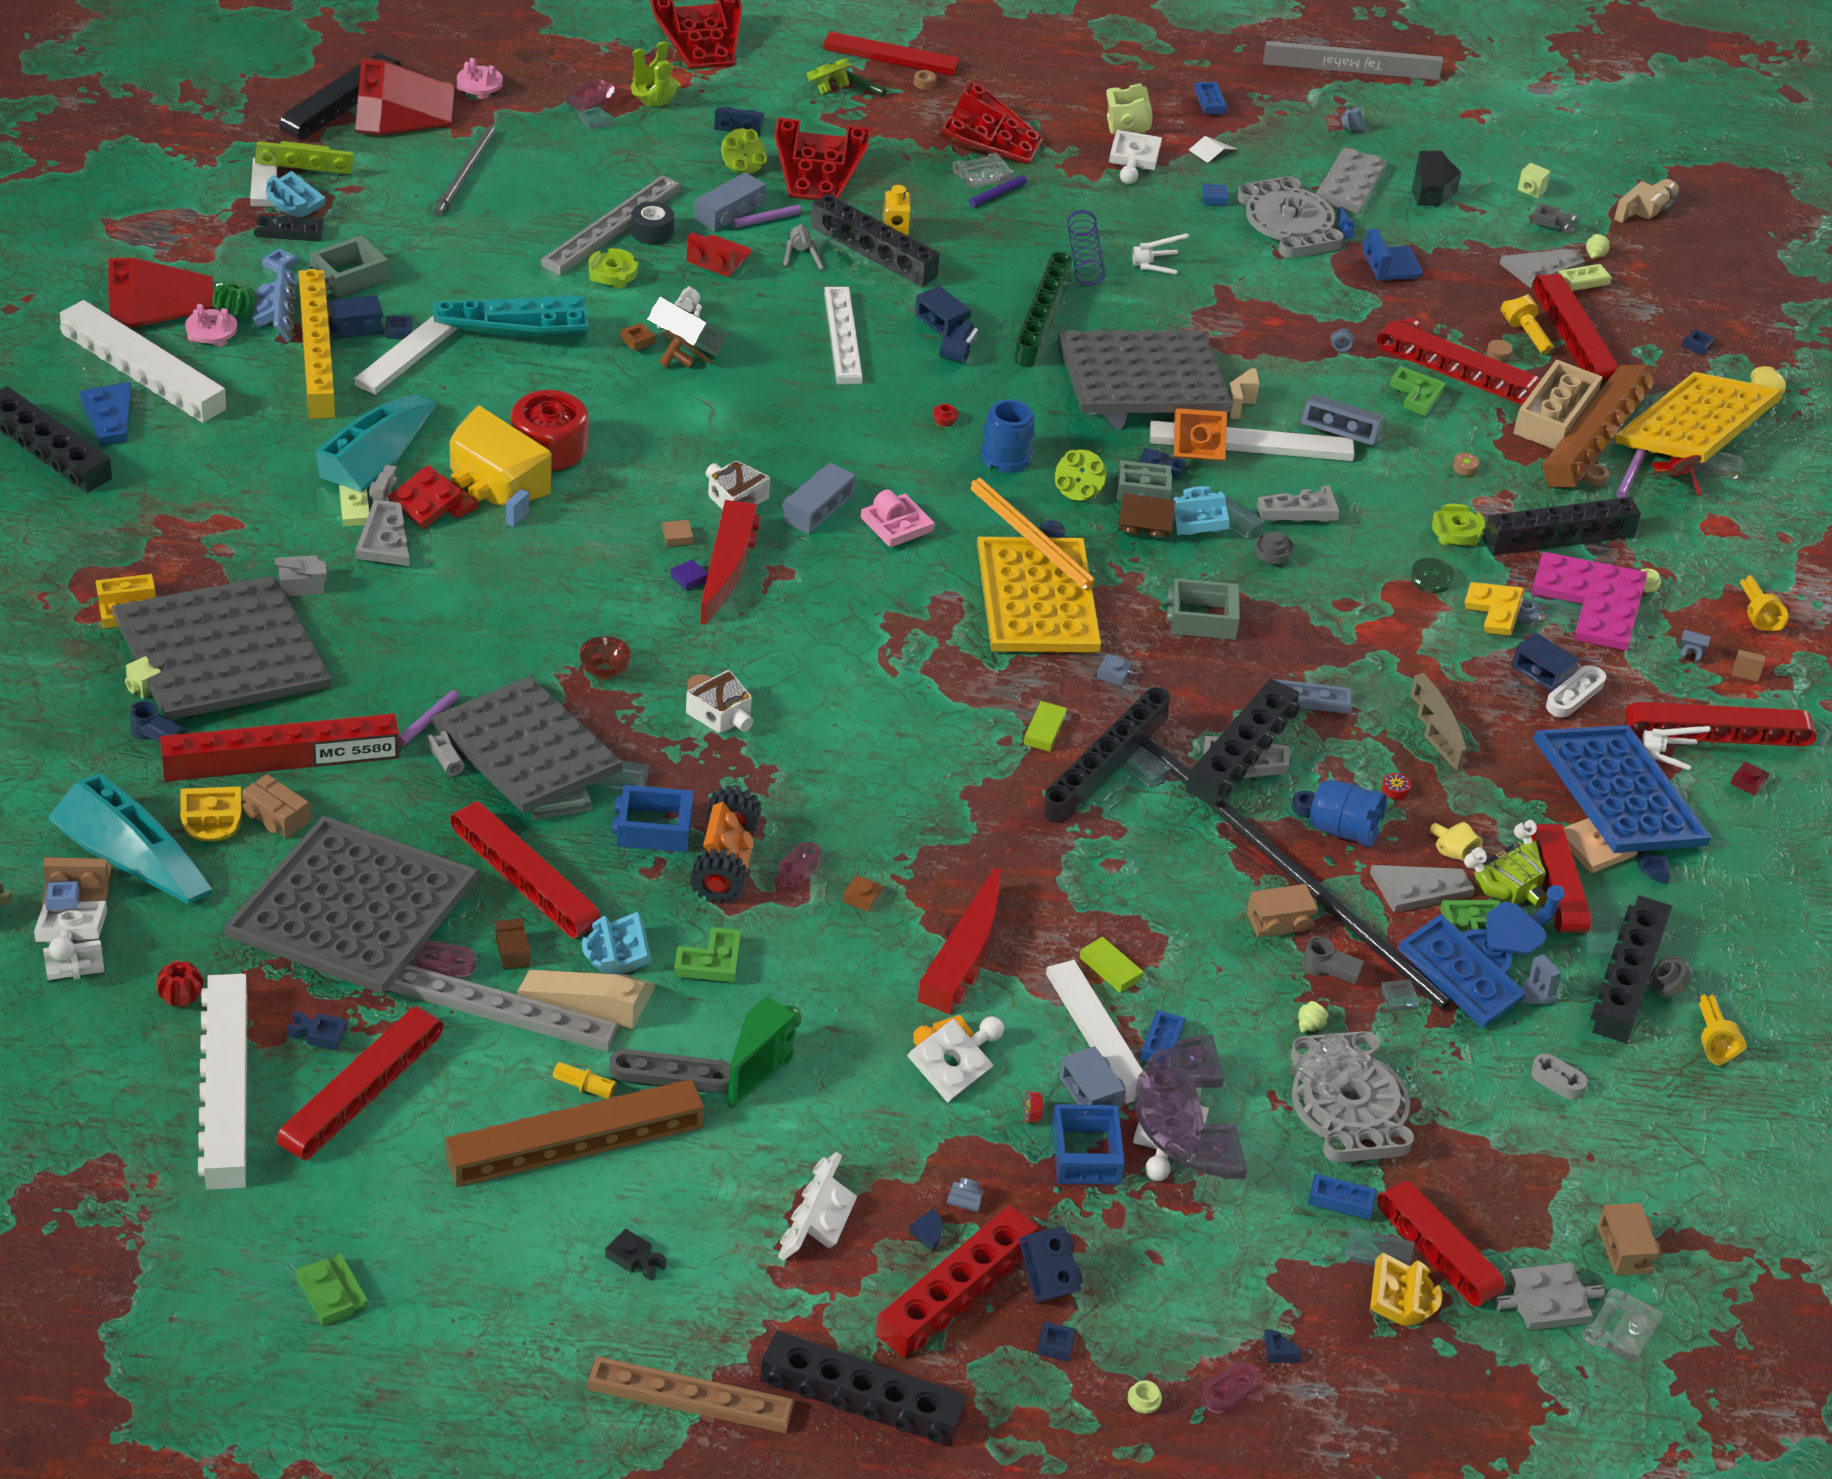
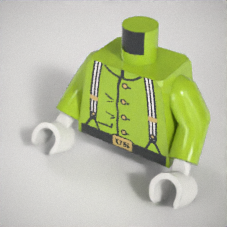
M1533 820L1526 821L1524 825L1520 823L1514 829L1515 836L1523 840L1524 844L1518 841L1486 859L1485 850L1481 847L1475 848L1465 856V865L1469 868H1475V884L1482 888L1486 896L1516 905L1528 899L1536 907L1541 906L1547 900V892L1542 889L1546 872L1536 841H1532L1531 835L1537 829Z

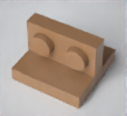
M44 857L45 893L42 908L45 904L49 882L71 881L80 882L79 902L106 901L107 906L113 874L112 864L107 863V859Z

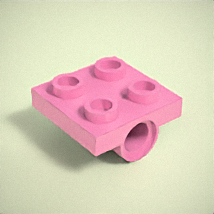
M887 489L876 496L874 505L861 509L863 521L889 547L934 531L935 523L906 494L896 496L891 490Z

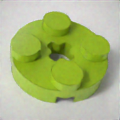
M608 249V253L601 254L600 250L589 258V278L593 282L612 285L614 288L622 289L637 276L638 262L634 261V256L630 252L622 249Z
M1446 504L1441 506L1440 511H1435L1432 529L1439 536L1438 541L1441 544L1475 546L1478 545L1484 532L1485 520L1478 511L1476 515L1470 512V507L1466 505Z

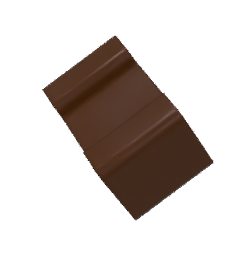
M523 918L495 921V937L502 969L530 966V947L526 937Z

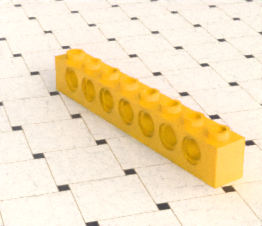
M309 269L299 271L309 419L335 418L324 270Z

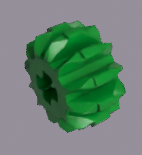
M226 281L217 283L213 292L212 306L220 312L222 308L228 309V314L235 316L252 314L255 307L256 291L241 283Z

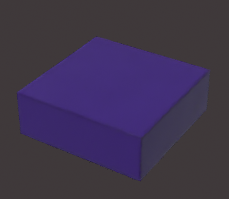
M693 559L670 569V576L685 590L705 583L708 573Z

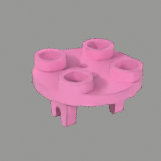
M470 58V63L465 62L464 69L457 75V89L474 94L480 99L488 98L491 93L498 91L503 86V76L499 71L495 70L494 66H477L476 59Z
M197 304V310H193V314L186 321L185 328L188 340L210 343L221 347L226 345L227 340L236 333L237 322L234 316L228 314V309L222 308L221 312L216 309L204 310L202 304Z

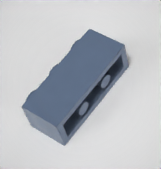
M745 172L696 198L694 219L715 232L731 223L733 219L740 218L765 205L766 184Z
M1313 394L1307 399L1301 423L1374 445L1380 438L1386 416Z
M828 463L823 469L818 470L806 483L804 482L796 492L786 497L782 506L784 510L783 522L810 534L854 496L856 475L837 465Z

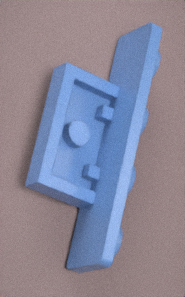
M282 264L278 266L277 280L269 284H263L256 290L253 321L260 327L274 320V327L285 341L289 342L292 340L294 329L293 319L297 279L295 274L291 270L288 271Z

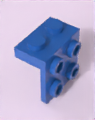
M1368 229L1367 237L1363 240V253L1377 280L1413 279L1422 276L1423 271L1410 247H1386L1378 229Z

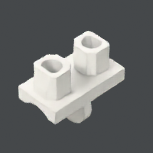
M100 940L74 944V953L66 961L53 959L49 953V948H43L47 980L72 976L74 980H78L80 975L105 972Z

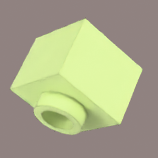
M1529 163L1521 172L1517 190L1539 198L1546 191L1551 171Z
M146 656L126 665L127 678H125V684L132 694L137 693L145 699L152 695L148 687V678L160 674L161 671L151 668L148 665V658Z

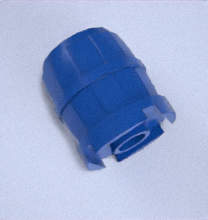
M1002 400L995 403L988 411L986 424L983 429L984 442L981 446V460L987 467L991 468V465L999 467L998 472L1016 473L1026 469L1027 463H1031L1033 454L1032 442L1035 438L1034 414L1028 405L1017 400Z
M1336 780L1322 781L1313 799L1310 824L1314 825L1315 829L1333 835L1335 838L1357 841L1358 845L1372 847L1380 831L1377 828L1380 819L1383 820L1385 816L1387 794L1378 790L1370 791L1354 783Z

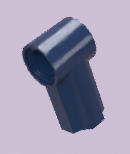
M965 320L956 326L950 337H944L939 352L941 358L965 364L971 345L978 335V329L975 328L973 322Z
M140 701L132 705L130 710L131 733L135 738L141 740L152 739L160 744V736L187 734L186 728L158 714L157 708L153 703Z

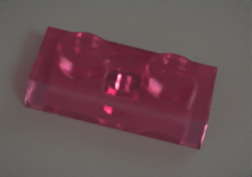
M595 78L567 94L566 104L581 112H585L614 95V86L599 78Z

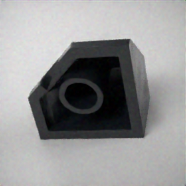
M1419 151L1412 185V192L1418 206H1440L1458 191L1461 170L1448 159V156L1443 151Z

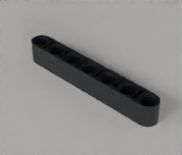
M380 52L370 57L372 59L386 60L401 66L399 60ZM361 64L283 114L279 122L280 130L299 140H304L357 105Z
M1161 687L1147 690L1045 791L1044 816L1048 821L1062 823L1068 820L1167 721L1170 694L1167 690Z

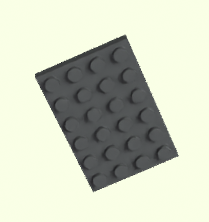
M531 677L521 679L432 716L433 726L439 732L446 731L452 745L523 814L623 771L622 761Z

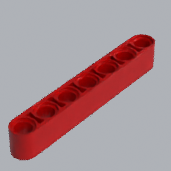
M1561 273L1536 275L1533 283L1534 292L1579 367L1602 376L1601 383L1607 382L1618 369L1617 363Z
M1390 321L1376 338L1378 346L1388 353L1521 405L1524 404L1540 382V379L1532 373L1399 321Z
M1634 702L1627 706L1625 710L1627 724L1639 739H1643L1645 730L1709 726L1711 731L1668 735L1667 737L1696 739L1698 742L1797 747L1811 745L1817 739L1812 716L1805 710Z
M475 801L450 815V823L455 833L568 936L575 939L593 929L592 924L601 918L597 907L484 805Z
M418 1006L411 1008L282 1126L277 1135V1145L304 1161L310 1159L439 1039L444 1029V1022Z

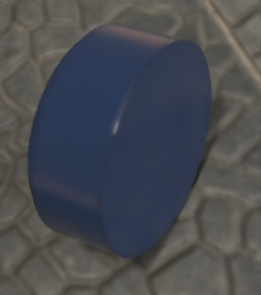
M1046 521L1039 528L1049 538L1066 537L1065 527L1059 521Z
M1311 791L1297 792L1292 800L1291 807L1293 812L1301 817L1310 818L1315 793Z

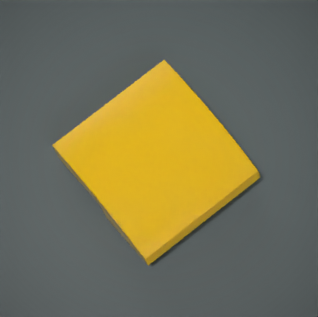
M152 574L95 580L103 629L118 627L112 615V606L156 597Z

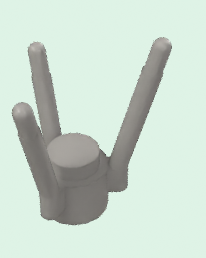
M802 224L794 227L790 233L791 239L787 241L783 265L788 266L793 248L800 251L809 248L818 268L823 270L824 267L815 250L813 241L810 240L808 229Z

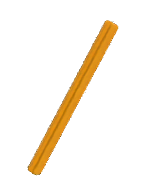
M982 478L972 481L971 490L1075 583L1083 590L1093 587L1095 578Z

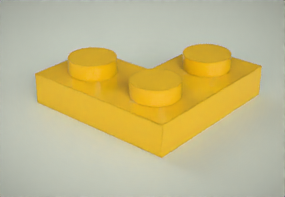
M1471 582L1464 602L1465 608L1488 612L1484 624L1485 633L1511 636L1524 597V590L1521 587Z

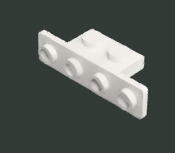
M836 1152L828 1159L823 1157L814 1167L813 1173L815 1177L802 1193L805 1199L791 1217V1220L794 1221L792 1227L785 1232L780 1240V1244L783 1246L778 1257L783 1261L799 1250L807 1233L829 1249L837 1243L857 1198L854 1193L832 1178L842 1158L840 1153Z

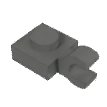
M1542 203L1539 204L1532 216L1533 223L1551 228L1558 225L1560 230L1567 234L1573 231L1574 226L1568 225L1566 222L1573 223L1576 219V216L1573 214L1562 213L1561 208Z

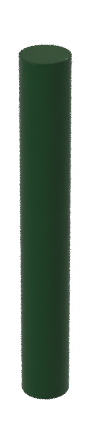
M846 70L850 82L881 97L886 95V88Z

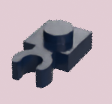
M1149 448L1144 449L1138 461L1141 463L1171 466V474L1174 479L1181 478V473L1184 471L1186 463L1182 459L1171 460L1169 459L1170 454Z
M294 1012L293 1024L298 1026L292 1024L287 1026L288 1036L292 1038L306 1036L307 1044L338 1050L348 1028L347 1019L319 1013L316 1014L315 1019H310L301 1012Z

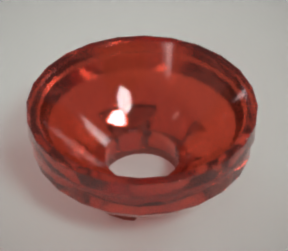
M594 637L586 641L580 648V663L582 667L599 679H609L610 677L617 676L629 666L631 659L629 646L615 637ZM602 664L610 665L612 668L601 669L597 667Z

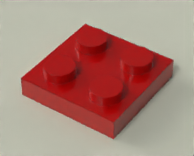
M429 465L425 466L387 496L390 502L401 503L402 513L423 530L464 498L461 490Z

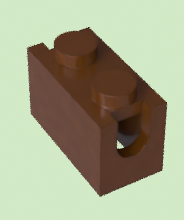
M1123 493L1118 530H1123L1124 534L1138 536L1139 533L1149 534V537L1153 539H1165V536L1170 537L1176 501Z

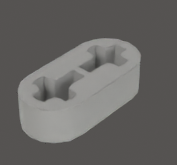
M1540 1054L1535 1057L1531 1068V1076L1534 1080L1566 1099L1577 1100L1583 1097L1587 1086V1078L1582 1072L1550 1054Z

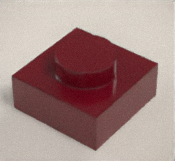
M1744 761L1733 775L1730 784L1756 796L1768 781L1770 773Z

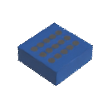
M1203 184L1204 204L1227 205L1228 193L1226 185Z

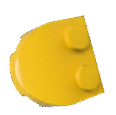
M241 787L180 789L182 827L190 838L199 841H220L228 839L238 832L242 823Z
M1382 1253L1375 1260L1370 1310L1400 1325H1416L1429 1318L1441 1306L1440 1285L1434 1286L1428 1276L1430 1269L1422 1262L1417 1260L1411 1266H1408Z

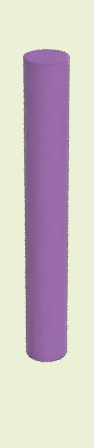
M800 205L735 218L732 220L734 228H740L801 214Z
M1643 449L1636 451L1616 493L1617 498L1627 496L1646 456V452Z
M451 690L399 735V744L406 746L432 723V716L444 712L459 699L458 693Z

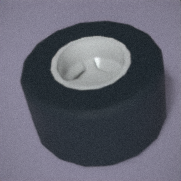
M660 202L640 203L631 212V234L636 240L645 244L657 245L669 241L674 235V211L671 207Z

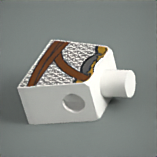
M734 461L723 468L713 463L706 470V476L709 478V497L722 510L725 500L758 505L769 499L770 477L739 461Z
M729 670L687 691L686 713L718 733H723L734 726L745 732L751 728L754 721L751 717V695Z

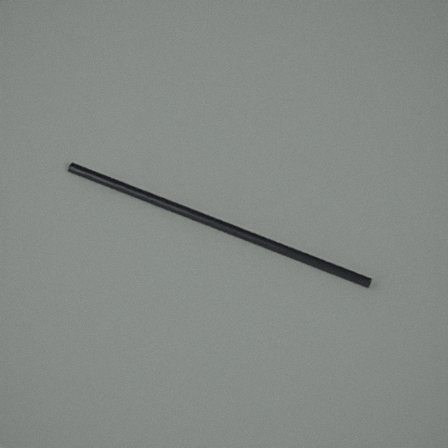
M1150 737L1141 747L1187 786L1190 770L1156 740ZM1221 799L1216 807L1205 802L1298 885L1306 884L1311 896L1439 1009L1443 1011L1450 1006L1452 999L1227 802Z

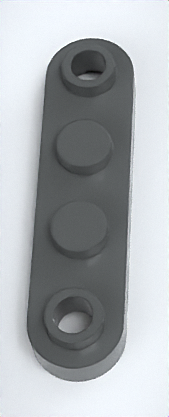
M620 1049L610 1056L609 1071L617 1080L664 1086L673 1082L692 1079L696 1090L725 1092L729 1090L730 1063L726 1061L631 1049Z

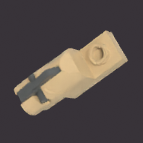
M1670 179L1661 180L1653 186L1641 181L1619 200L1614 219L1623 223L1630 216L1633 217L1634 214L1650 219L1660 211H1669L1677 200L1679 194L1678 185Z

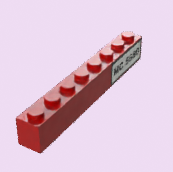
M395 714L160 736L164 782L400 758L399 731Z

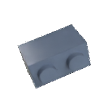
M1096 1046L1062 1057L1059 1078L1077 1105H1118V1111L1122 1110L1123 1099L1126 1095L1125 1085L1120 1078L1116 1077L1111 1070L1108 1059L1104 1056L1102 1057Z

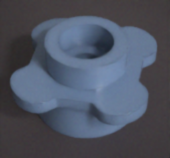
M1522 600L1516 620L1523 624H1530L1539 618L1537 610H1539L1540 605L1530 600Z

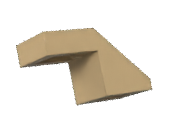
M1256 368L1249 369L1230 383L1228 393L1233 403L1232 412H1228L1230 419H1240L1242 403L1256 404L1259 389Z

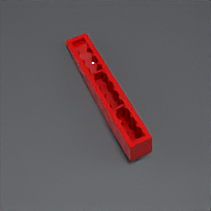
M725 500L701 602L700 624H706L733 592L745 568L750 547L755 548L757 532L754 531H759L761 515H756L757 504Z
M996 867L993 869L921 978L917 1002L951 1015L957 1004L960 1006L963 1004L968 987L976 984L980 974L979 968L986 955L993 932L999 895L1000 869Z

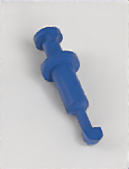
M1341 206L1338 210V213H1340L1338 228L1343 233L1345 239H1351L1354 236V223L1349 219L1345 208Z

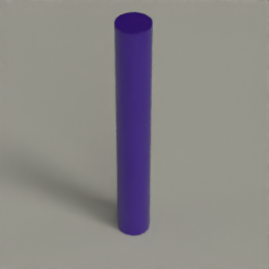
M1021 175L970 198L969 203L972 207H976L1026 184L1027 178Z

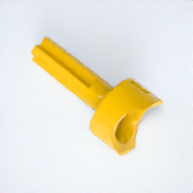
M1528 293L1523 297L1503 302L1501 312L1508 323L1516 328L1522 326L1540 353L1544 355L1549 354V351L1553 350L1554 346L1535 319L1538 313V306Z
M1748 575L1747 579H1741L1740 584L1751 601L1747 614L1753 626L1764 631L1783 629L1789 615L1782 601L1776 595L1764 594L1753 576Z
M1704 994L1700 997L1701 1002L1699 1006L1707 1027L1701 1035V1043L1709 1061L1714 1065L1720 1066L1742 1053L1747 1048V1044L1739 1026L1733 1021L1724 1020L1716 997L1713 994L1709 997Z

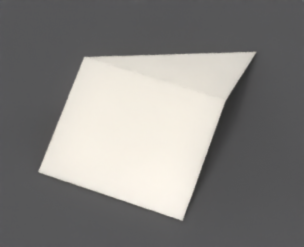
M1204 136L1189 151L1208 163L1223 149L1236 148Z

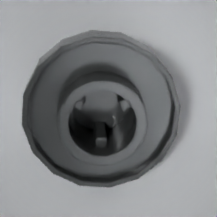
M1273 531L1263 533L1257 537L1254 552L1264 562L1283 564L1291 559L1294 545L1287 536Z
M1668 957L1658 963L1651 971L1649 986L1658 996L1663 998L1677 995L1683 992L1692 978V968L1682 957Z

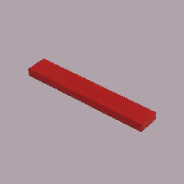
M829 31L823 45L824 50L950 76H954L959 65V57Z

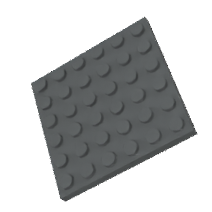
M1120 329L1115 332H1103L1102 330H1092L1090 332L1067 330L1066 332H1058V343L1081 413L1175 412L1176 408L1232 412V400L1204 331L1196 329L1188 331H1175L1171 329L1151 331L1143 329L1139 332H1128Z
M275 575L112 606V615L135 661L146 656L148 658V665L161 671L160 674L148 678V687L162 715L169 720L331 687V677Z
M322 816L223 927L225 937L383 994L476 882L478 871L446 858Z

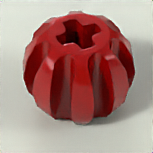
M176 960L169 965H165L158 973L156 988L159 997L168 1005L186 1007L189 1003L195 1002L200 997L204 981L200 970L188 961L180 962Z

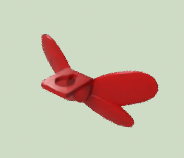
M1692 455L1685 458L1671 457L1670 462L1657 461L1651 463L1655 469L1653 474L1674 477L1690 472L1697 495H1702L1693 466L1701 461V455Z

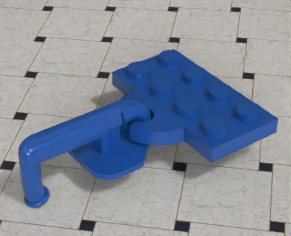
M1558 885L1549 887L1547 890L1548 898L1544 907L1531 917L1518 905L1511 902H1503L1487 913L1486 930L1471 929L1461 933L1440 914L1402 940L1398 950L1484 1029L1524 1000L1526 992L1507 975L1512 963V953L1527 955L1543 945L1546 933L1542 927L1554 918L1560 902L1565 896V891Z

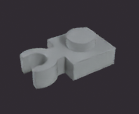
M385 465L383 472H380L376 482L371 483L369 496L373 498V502L374 499L389 501L387 496L392 493L391 488L395 486L397 477H394L397 466Z

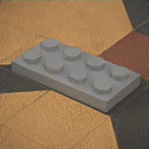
M1343 147L1316 194L1333 207L1340 208L1343 206L1345 210L1359 214L1385 170L1387 160L1376 155H1368L1352 148L1347 149Z

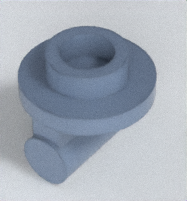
M1359 107L1352 110L1347 109L1345 110V115L1341 116L1342 126L1344 129L1347 128L1348 132L1365 130L1366 126Z
M961 1177L960 1183L953 1182L947 1204L978 1213L984 1190L978 1188L979 1182Z

